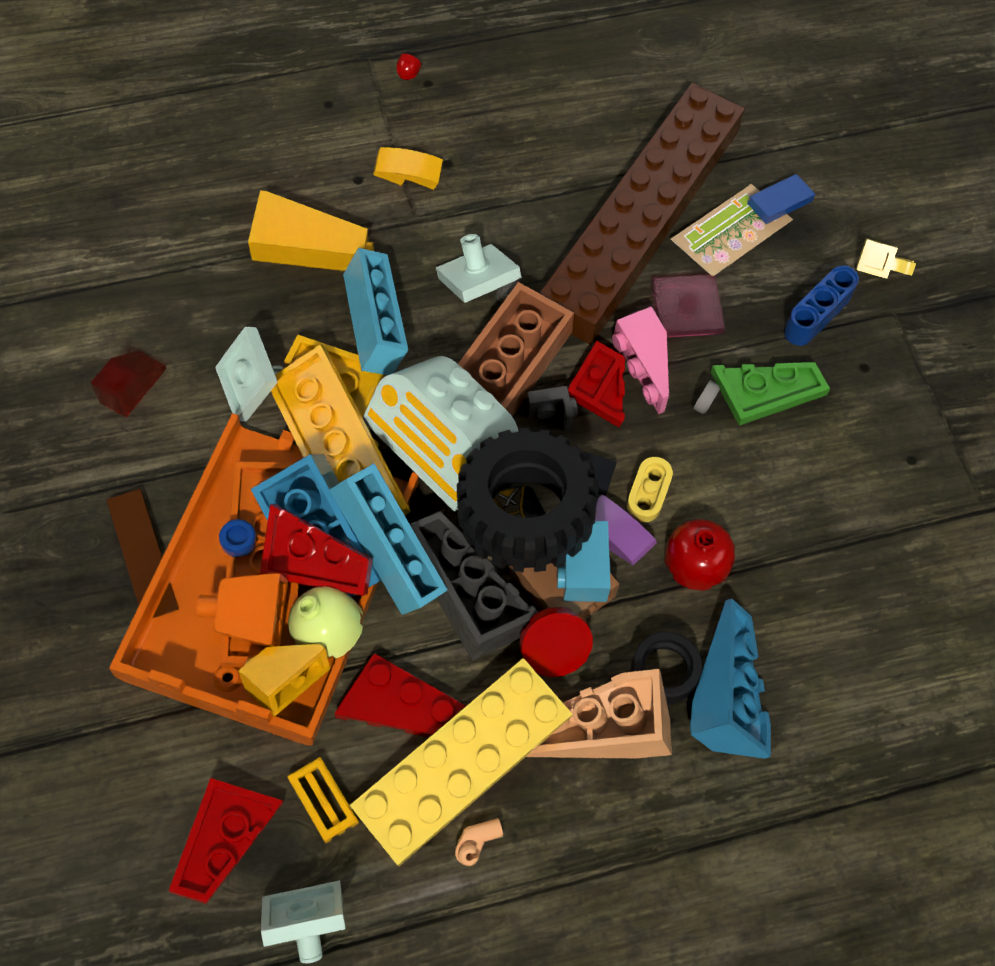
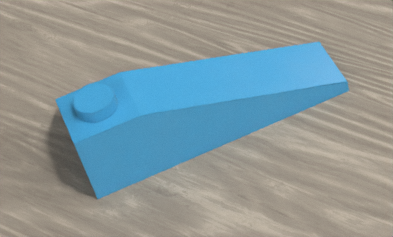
M310 454L251 489L267 521L270 504H277L366 554L329 489L339 484V481L324 454ZM373 565L369 587L381 581ZM347 593V594H349L351 597H353V596L356 595V594Z
M732 598L725 601L692 701L691 735L714 752L765 759L771 757V723L769 712H762L759 693L764 692L765 689L763 680L758 679L753 660L757 659L759 655L752 616Z

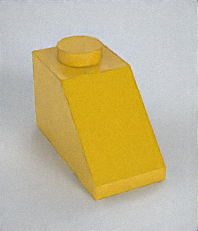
M321 644L266 647L258 655L249 658L238 671L245 691L264 708L271 710L272 715L275 717L328 672L330 665L326 650Z

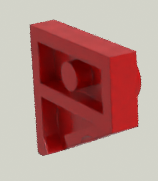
M596 341L568 388L569 397H574L577 404L618 428L625 419V413H623L625 357Z

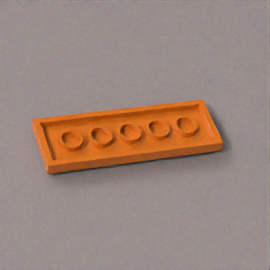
M234 461L230 521L240 519L250 523L255 530L256 545L253 551L246 556H227L226 578L260 575L268 521L251 489L296 462ZM288 582L280 646L296 645L290 637L288 618L292 606L299 598V583ZM222 635L220 665L221 667H243L249 658L258 655L266 646Z

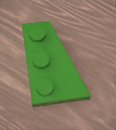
M815 362L776 363L774 367H755L754 364H742L741 368H725L724 365H713L711 369V374L716 384L720 385V391L739 426L826 396L830 390Z

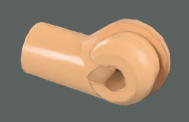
M499 818L471 825L463 830L455 847V856L460 863L465 866L476 864L484 842L503 837Z

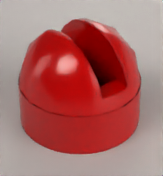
M401 54L396 65L397 74L403 80L414 79L418 75L422 64L416 57L410 54Z

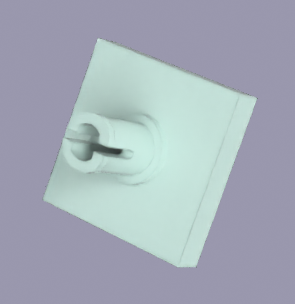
M469 234L460 239L464 256L436 267L438 279L464 303L522 278L518 265L492 244L482 248L480 237L476 234Z
M244 327L215 367L233 414L239 415L240 421H248L278 383L275 375L283 370L281 365L271 366L256 327Z
M340 880L262 897L261 935L264 947L296 940L301 963H313L323 957L320 941L321 934L346 929Z

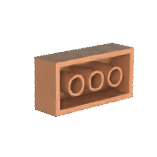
M518 282L458 364L469 372L471 377L487 392L491 393L513 417L527 397V392L532 390L571 335L574 312Z

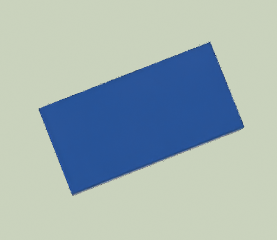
M795 174L750 196L747 204L765 224H768L812 202L815 193Z

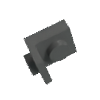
M567 386L527 392L526 412L528 419H549L556 414H561L564 430L572 428L573 418L578 416V409L575 398L569 397Z

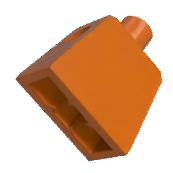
M277 573L223 578L219 584L218 596L200 595L198 597L197 615L198 617L215 618L214 631L221 635L266 647L280 646L288 580Z

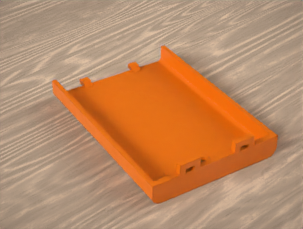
M232 413L109 669L116 678L131 685L297 743L312 746L352 648L345 655L337 659L334 656L328 657L330 670L274 717L271 710L264 708L245 691L238 671L242 667H221L222 635L214 631L215 618L198 617L197 615L198 597L200 595L218 596L220 581L226 578L228 554L221 547L219 533L221 528L230 521L234 461L298 462L303 459L298 446L293 444L295 439L291 432L283 430L280 438L276 439L244 428L240 423L239 415ZM412 472L409 482L393 477L408 506H410L419 484V476ZM170 582L179 610L152 618ZM378 583L368 588L367 595H355L352 597L363 611V615L360 614L361 625ZM300 584L299 597L315 587ZM226 673L233 675V679L229 682L223 680V676Z

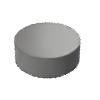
M710 380L693 409L701 414H706L720 390V385Z

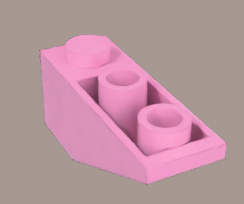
M649 307L618 319L614 334L612 335V341L615 349L619 353L622 352L626 358L631 376L634 379L637 378L642 385L643 395L649 405L653 404L657 413L661 414L665 412L669 398L667 331L653 308Z

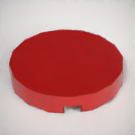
M565 607L547 608L536 613L520 634V650L524 659L537 674L547 677L565 676L576 671L587 661L592 651L593 636L586 620L581 615L579 616L571 609Z

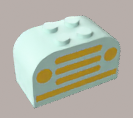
M444 356L433 357L385 376L378 383L363 416L365 424L453 511L458 510V474L461 466L465 463L467 464L466 457L475 448L480 451V443L488 437L498 438L499 432L510 430L511 433L519 432L511 414L494 396L474 380L469 372L452 359Z

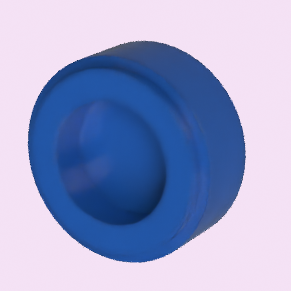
M236 519L227 522L221 528L219 541L226 554L232 557H243L251 553L255 548L256 534L250 523L245 520Z

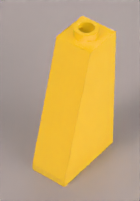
M260 190L248 240L253 261L345 271L358 248L374 251V243L369 242L367 228L268 191Z

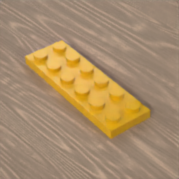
M319 344L275 375L278 383L271 390V393L303 458L310 454H324L339 483L375 464L403 514L407 515L410 513L409 506L327 349Z

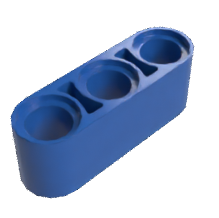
M842 265L835 267L793 308L784 329L786 339L798 346L809 343L849 303L859 282L857 272L849 266Z

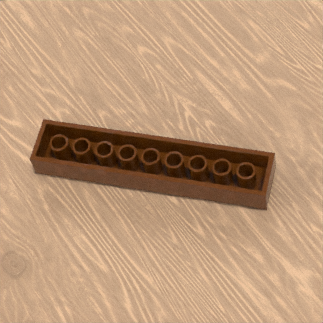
M691 83L539 293L574 312L571 335L589 345L594 343L738 134L745 111L744 107Z

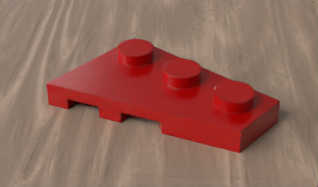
M270 504L260 575L277 573L284 576L288 582L314 587L327 586L338 589L341 592L361 596L368 594L373 562L372 557L281 506Z
M374 653L334 715L338 719L367 722L371 726H386L404 730L405 733L429 738L463 710L466 705Z
M210 778L168 890L169 893L207 905L283 805V800Z

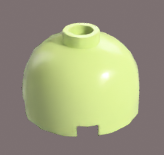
M327 586L312 588L303 593L290 610L288 618L290 637L296 645L321 644L326 650L327 657L334 656L337 659L354 647L362 634L363 626L360 624V614L363 615V611L357 602L345 592Z

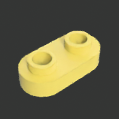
M650 457L645 459L639 467L627 501L628 513L637 521L650 522L660 514L673 476L672 467L665 459ZM655 475L660 480L652 481L648 476ZM644 503L650 509L642 510L638 505Z

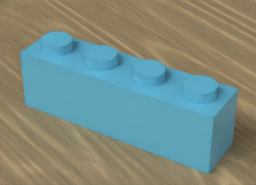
M358 248L343 277L361 371L390 375L396 371L406 355L408 346L388 254Z
M375 464L370 465L329 489L365 553L373 558L372 565L401 615L423 607L448 591Z

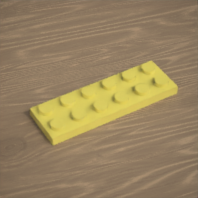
M523 658L350 804V807L394 862L400 866L572 717V713Z

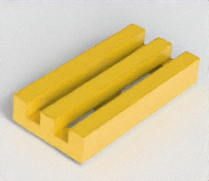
M321 757L287 776L325 844L330 842L336 835L343 834L349 827L359 824ZM314 770H319L346 816L345 820L339 821L311 773ZM306 778L333 825L330 829H326L301 786L299 779Z

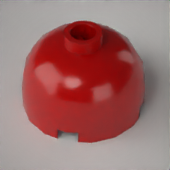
M693 519L677 527L672 532L664 552V563L666 568L668 566L670 572L674 575L673 579L678 584L691 590L705 591L711 589L712 586L718 585L720 582H724L735 562V545L731 535L721 525L706 519Z

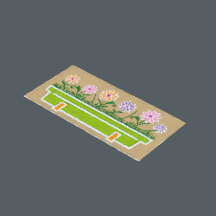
M750 184L675 235L671 240L713 277L793 219L786 214L765 224L747 204L750 196L760 192L755 186Z

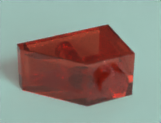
M140 351L112 357L91 381V385L99 403L127 418L165 372L166 366Z

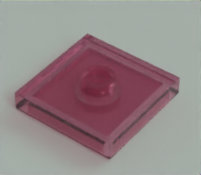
M696 275L652 279L651 286L656 315L667 331V337L724 333L725 325L715 276Z

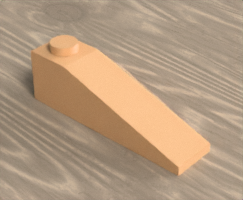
M659 669L625 672L612 677L611 682L595 689L589 687L580 691L579 696L563 702L572 713V717L526 757L636 759L672 755L670 716L661 671Z

